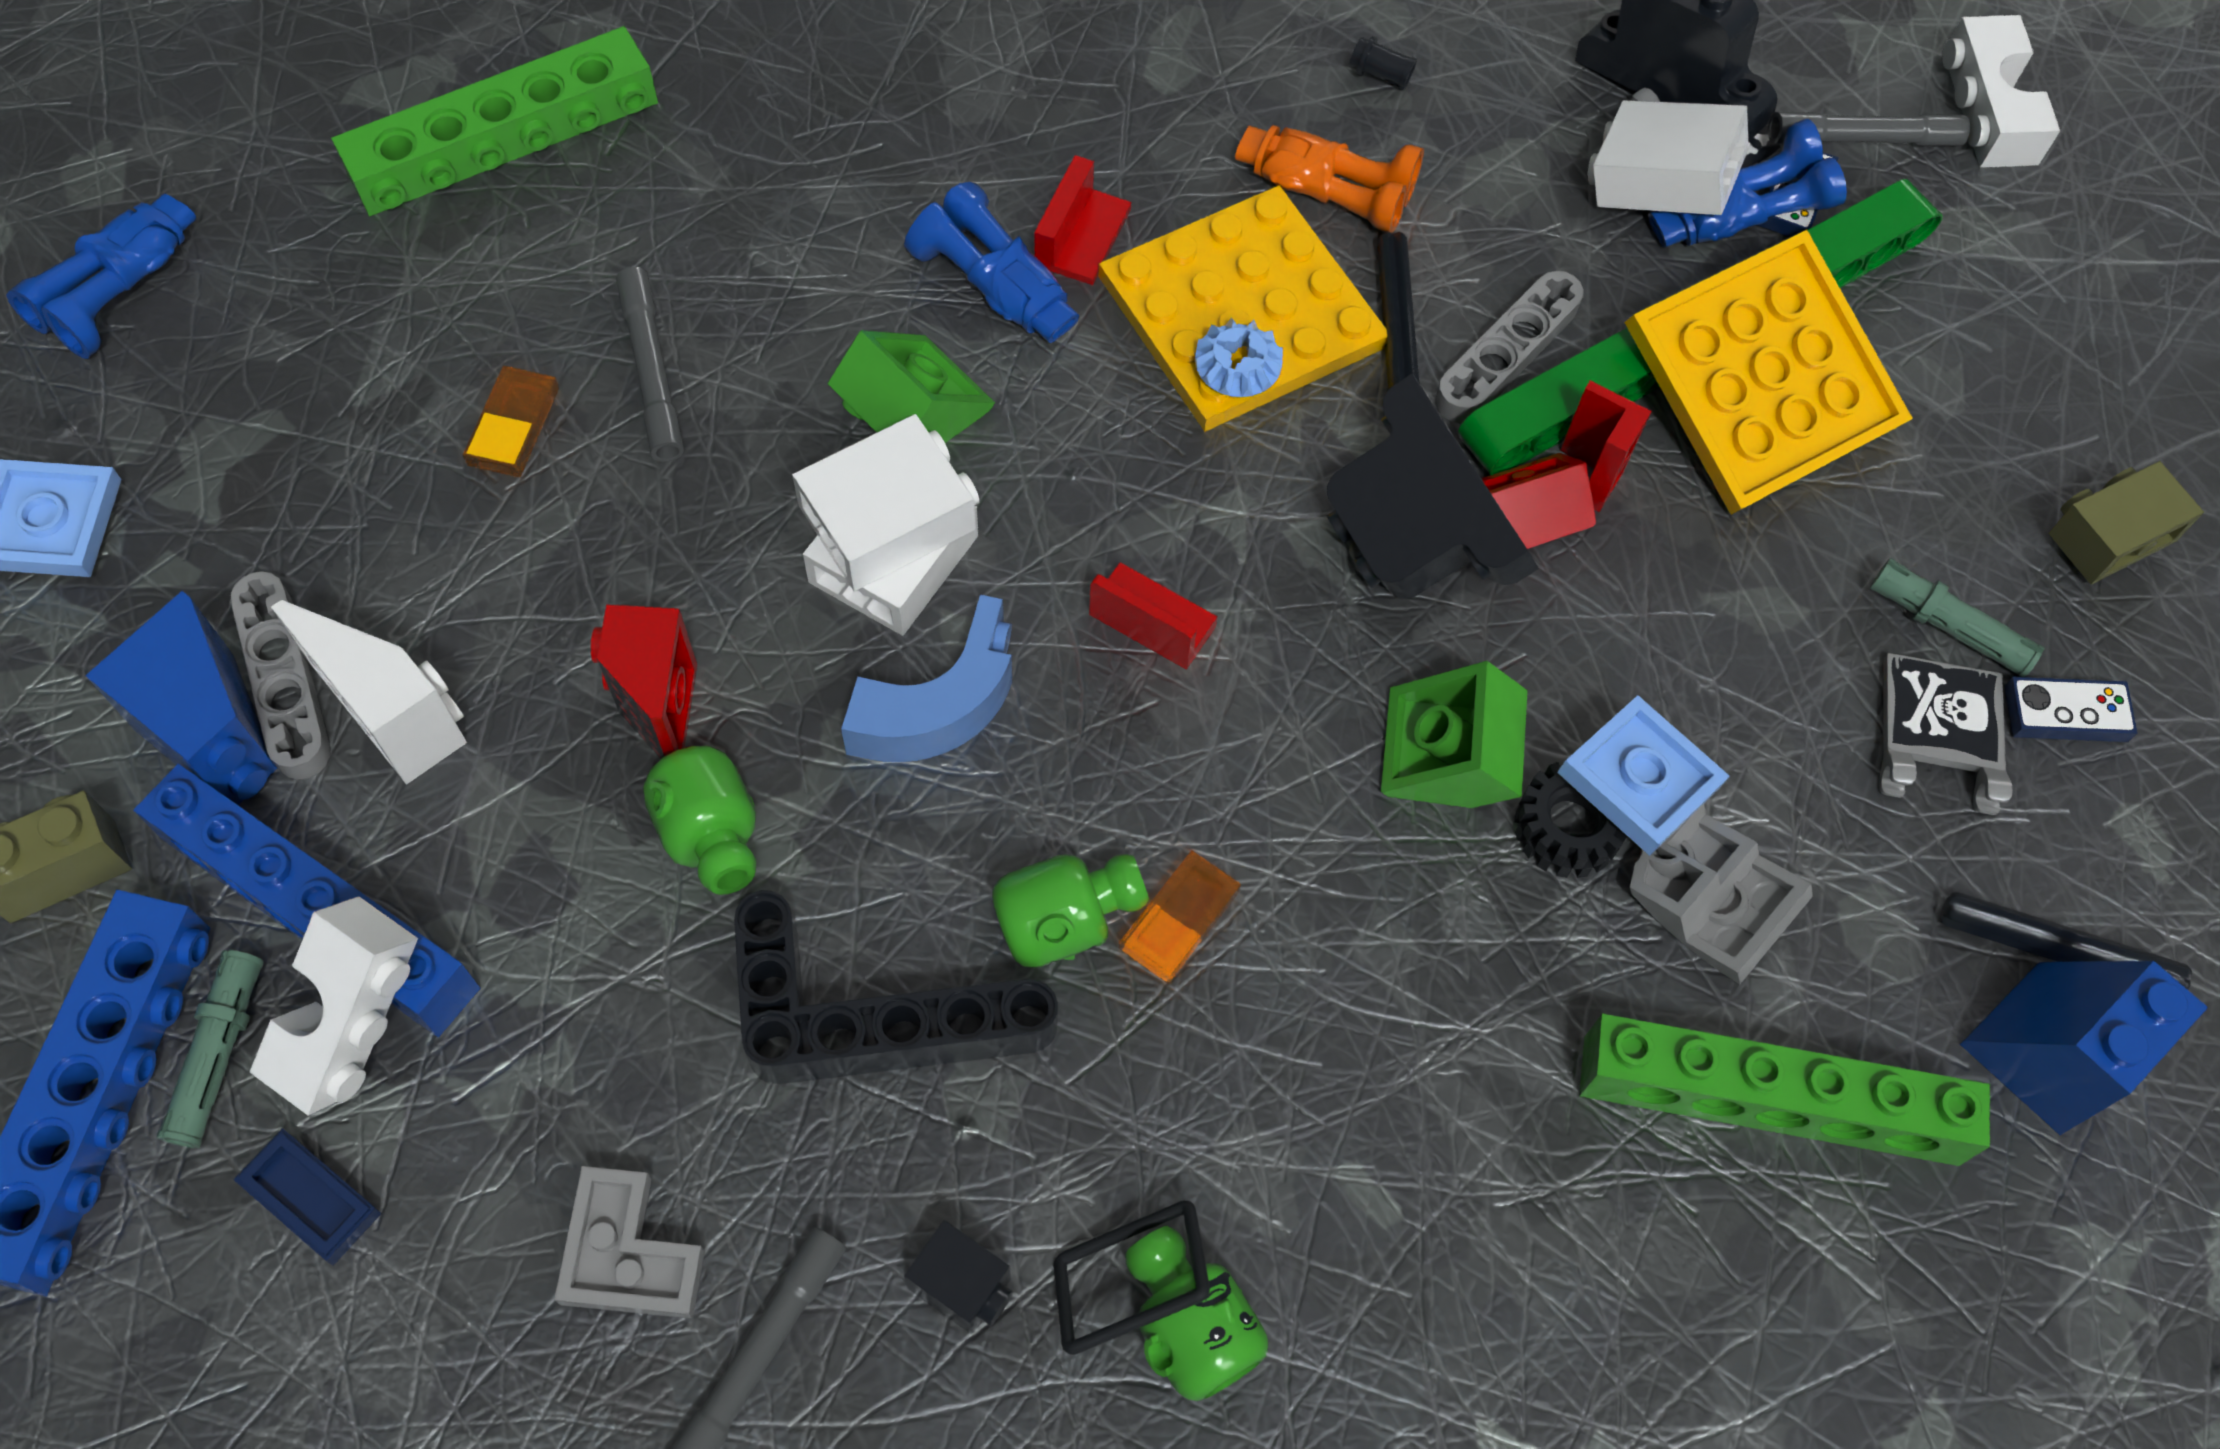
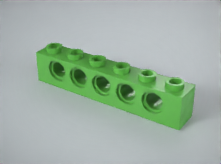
M622 26L334 136L331 139L345 171L370 217L487 170H492L525 155L543 150L548 146L581 133L591 131L614 120L637 113L642 109L658 104L650 67L626 27Z
M1601 1014L1584 1036L1580 1097L1955 1166L1962 1165L1990 1147V1084L1608 1014Z

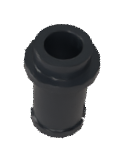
M1372 36L1370 39L1361 37L1352 53L1349 66L1356 68V74L1362 76L1365 72L1404 90L1412 77L1417 58L1408 57L1378 44V38Z

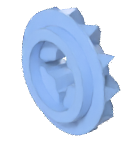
M1231 317L1225 326L1218 327L1211 324L1206 336L1203 339H1198L1195 365L1201 379L1213 390L1232 397L1254 396L1269 389L1278 379L1282 370L1283 347L1276 344L1273 330L1264 332L1258 329L1255 320L1248 325L1236 324ZM1238 347H1247V357H1244L1241 363H1237L1235 369H1232L1231 353H1235Z

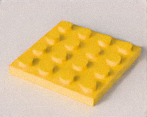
M1280 185L1099 263L1098 277L1204 432L1385 349V344L1387 343V329ZM1232 317L1236 324L1248 325L1255 320L1258 329L1264 332L1273 330L1276 344L1283 347L1282 370L1276 382L1266 391L1249 397L1227 396L1210 388L1197 372L1195 354L1198 339H1203L1206 336L1211 324L1218 327L1225 326ZM1238 347L1235 353H1231L1232 369H1235L1237 363H1241V360L1247 357V347Z
M1807 230L1632 315L1624 322L1731 515L1913 419Z

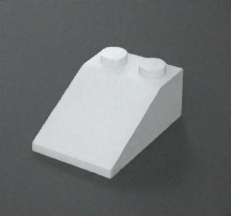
M280 600L271 606L310 665L406 785L467 743L456 724L464 715L447 693L449 689L427 660L417 666L402 647L289 602Z

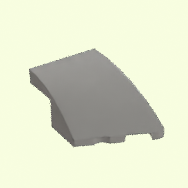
M1704 804L1650 856L1644 850H1640L1639 859L1635 862L1630 884L1631 894L1664 928L1701 959L1738 984L1743 982L1813 897L1811 883L1760 856L1756 841L1707 815Z

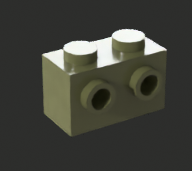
M2158 461L2138 472L2133 467L2123 470L2110 479L2102 490L2093 493L2090 489L2077 493L2062 505L2060 511L2064 515L2048 534L2090 585L2178 541L2204 511L2162 462Z
M85 790L74 795L57 797L46 803L42 809L12 822L0 823V916L10 924L132 870L114 819Z

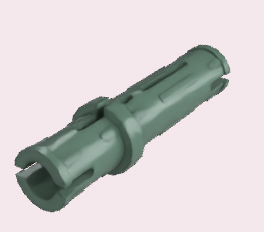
M1890 557L1869 589L1903 606V608L1914 614L1912 619L1923 625L1927 621L1935 627L1944 630L1969 647L2002 664L2019 677H2026L2042 655L2041 653L2045 649L2044 646L2020 635L1981 610L1958 599V597L1948 592L1949 586L1938 580L1934 584L1910 571Z
M235 950L222 951L216 976L206 1002L199 1003L194 1018L199 1022L176 1083L167 1114L156 1136L157 1139L182 1147L200 1148L206 1123L217 1097L233 1045L236 1042L239 1031H246L250 1016L246 1014V1010L255 982L264 964L261 958Z

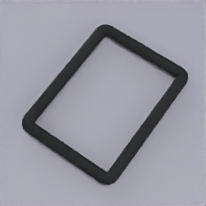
M1186 1200L1177 1202L1063 1251L1056 1257L1054 1261V1275L1061 1343L1066 1353L1071 1355L1081 1353L1201 1303L1208 1297L1210 1292L1209 1279L1197 1212L1192 1202ZM1184 1215L1196 1289L1075 1339L1067 1264Z

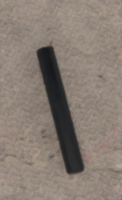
M1387 231L1379 237L1380 243L1377 249L1383 325L1387 329L1385 352L1389 390L1412 373L1419 382L1408 241L1402 232L1391 233Z
M1952 892L1946 898L1942 907L1941 922L1945 926L2057 962L2155 961L2187 990H2189L2191 985L2192 970L2184 963L1963 893Z

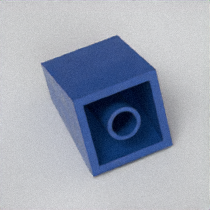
M181 591L86 674L90 681L139 734L176 765L179 763L235 804L239 805L243 800L256 795L264 787L267 778L277 770L276 765L266 751L260 722L234 654L194 600L184 591Z
M2155 961L2039 962L1960 1045L2055 1132L2062 1135L2131 1094L2208 1007Z

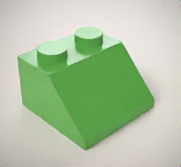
M860 330L828 382V385L843 399V407L853 416L867 422L876 432L882 431L916 414L927 431L936 430L945 443L987 414L995 404L926 335Z
M1489 661L1390 687L1381 793L1392 798L1466 808H1475L1522 797L1528 690Z

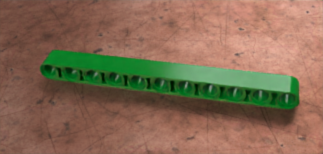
M1902 179L1807 231L1839 288H1842L1922 243L1937 229L1943 219V215L1908 179ZM1625 328L1481 406L1464 420L1458 429V436L1487 472L1493 475L1518 467L1563 442L1583 392L1590 380L1633 402L1659 389L1660 386L1628 328Z

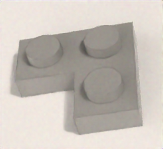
M581 1167L554 1298L559 1305L693 1319L705 1251L699 1245L640 1240L652 1180L648 1173Z

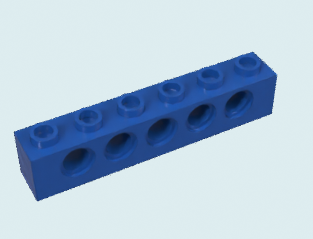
M179 763L134 808L133 811L164 842L301 940H303L313 912L356 897H361L416 936L418 940L408 962L410 966L409 976L402 987L395 993L391 1004L439 1038L481 989L464 965Z
M116 889L0 1136L1 1286L47 1297L54 1280H57L64 1273L69 1264L72 1254L71 1241L83 1214L88 1213L98 1199L101 1188L100 1176L111 1151L115 1150L126 1136L129 1126L128 1113L139 1089L145 1086L153 1075L156 1066V1050L166 1028L176 1021L181 1012L183 1004L182 992L193 968L201 964L209 946L208 934L211 928L189 906ZM153 959L149 970L143 975L134 978L137 969L146 961ZM126 1018L125 1025L120 1032L107 1038L110 1028L117 1021ZM98 1078L95 1090L88 1097L79 1100L84 1086ZM69 1140V1147L65 1155L57 1162L51 1164V1157L55 1149L61 1143ZM40 1203V1210L34 1222L22 1229V1220L27 1211Z

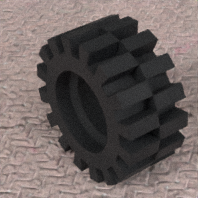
M1559 762L1550 764L1545 773L1540 770L1533 777L1519 802L1514 819L1515 823H1519L1515 831L1517 841L1527 840L1523 852L1529 859L1536 853L1542 857L1537 865L1542 870L1547 871L1550 864L1553 863L1558 865L1556 876L1567 878L1571 870L1576 869L1577 878L1586 877L1592 868L1599 872L1606 867L1610 860H1613L1627 835L1557 773L1561 767ZM1562 801L1581 805L1593 816L1595 822L1594 831L1585 837H1574L1562 832L1552 821L1551 808Z

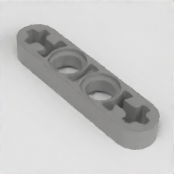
M1564 271L1547 272L1541 276L1443 375L1435 400L1438 412L1452 422L1463 423L1475 410L1496 399L1574 319L1583 299L1584 289L1581 282L1574 275ZM1563 296L1564 298H1559L1551 306L1549 313L1544 309L1548 297ZM1517 322H1528L1533 324L1540 334L1533 338H1525L1518 335L1513 330L1512 325ZM1486 354H1497L1507 362L1508 367L1499 371L1491 370L1481 363L1480 357ZM1471 379L1475 382L1470 397L1465 395L1457 399L1452 396L1453 393L1461 394L1469 386Z
M253 572L242 577L234 585L231 592V605L266 751L280 772L287 777L298 780L310 778L318 774L327 765L330 758V744L309 662L271 608L280 600L291 604L294 603L289 592L278 577L268 572ZM262 594H269L265 602L272 620H263L255 608L259 602L258 596ZM276 638H283L289 641L287 651L280 658L270 661L259 658V652L266 642ZM286 687L301 689V697L293 707L280 711L271 708V701L278 691ZM297 727V731L307 744L303 746V755L293 758L290 754L294 752L295 745L288 729Z

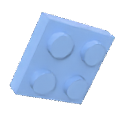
M0 459V571L91 577L122 480L114 468Z
M1638 695L1565 760L1557 772L1649 856L1730 777Z

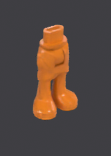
M1272 125L1268 131L1248 126L1237 147L1235 160L1253 165L1255 174L1267 179L1276 186L1280 185L1286 191L1309 195L1324 204L1330 200L1368 220L1376 229L1393 233L1399 224L1403 208L1407 207L1414 191L1424 158V148L1415 145H1404L1392 161L1385 163L1359 156L1349 151L1347 144L1330 141L1301 130L1285 127L1280 134V127ZM1336 174V175L1342 176V177L1347 178V179H1349V180H1351V181H1353V182H1356V183H1358V184H1360V185H1362V186H1359V185H1356V184L1347 182V181H1345V180H1342V179H1340V178L1335 177L1334 175Z

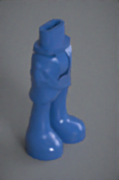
M1806 118L1794 123L1787 129L1783 149L1778 155L1756 165L1740 169L1722 215L1652 211L1649 213V221L1664 248L1684 241L1687 246L1694 245L1697 241L1698 243L1719 241L1729 238L1748 227L1763 224L1767 221L1768 217L1804 209L1824 210L1842 205L1847 196L1846 181L1840 165L1834 158L1828 157L1823 159V146L1820 134L1815 124ZM1798 180L1788 186H1785L1783 188L1760 196L1756 192H1754L1785 182Z
M965 182L952 187L945 196L943 208L937 202L929 204L913 222L905 237V249L914 258L925 262L939 256L941 253L944 254L967 275L968 281L985 295V299L992 310L1002 315L1005 320H1012L1016 324L1021 325L1029 334L1037 331L1048 343L1056 341L1077 323L1079 314L1066 303L1068 294L1061 288L1059 282L1049 269L1028 251L1020 236L1016 237L1013 241L988 210L989 199L983 189L976 183ZM970 231L992 253L983 255L962 232Z
M163 194L151 205L141 202L133 208L136 212L131 209L126 210L105 225L99 232L79 237L74 247L75 255L37 276L23 279L6 294L8 302L15 312L33 329L42 334L52 330L70 351L83 359H89L98 351L101 345L99 332L94 321L97 313L114 297L124 291L131 290L146 275L155 272L169 261L170 256L174 254L176 246L185 241L183 231L196 221V216L182 202L168 194ZM103 269V270L100 271L98 274H96L95 276H93V277H91L90 279H88L87 281H85L87 278H89L90 276H92L93 274H95V273L98 272L99 270Z

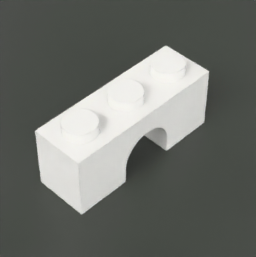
M2021 15L1962 17L1952 38L1948 39L1944 45L1943 65L1945 69L1949 70L1955 88L1956 105L1961 108L1963 115L1969 118L1970 134L1968 143L1971 147H1974L1980 168L2039 165L2060 132L2047 91L2025 92L2014 88L2015 83L2033 55Z
M361 897L313 912L292 967L313 982L320 993L323 1006L318 1002H314L271 1019L250 1073L306 1115L313 1114L336 1102L343 1103L349 1100L360 1089L365 1080L366 1072L363 1070L373 1045L382 1037L387 1028L388 1020L385 1016L393 997L409 976L410 966L408 962L418 938Z

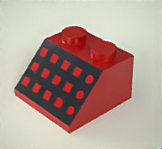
M606 604L603 626L595 627L592 632L593 663H599L602 670L604 690H610L619 713L655 754L662 759L675 750L685 748L698 665L680 609Z

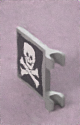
M1887 653L1883 659V760L1879 777V791L1887 796L1903 797L1906 792L1905 785H1912L1916 779L1915 761L1978 772L1973 794V808L1980 813L1997 815L2000 811V803H2007L2012 797V783L2006 772L2002 673Z

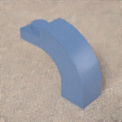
M985 595L979 596L965 648L954 666L940 677L917 685H896L857 677L841 728L846 755L882 762L918 761L947 753L966 743L982 731L1002 707L1012 684V655L1006 654L1010 643L1012 624L1004 622L1003 599Z

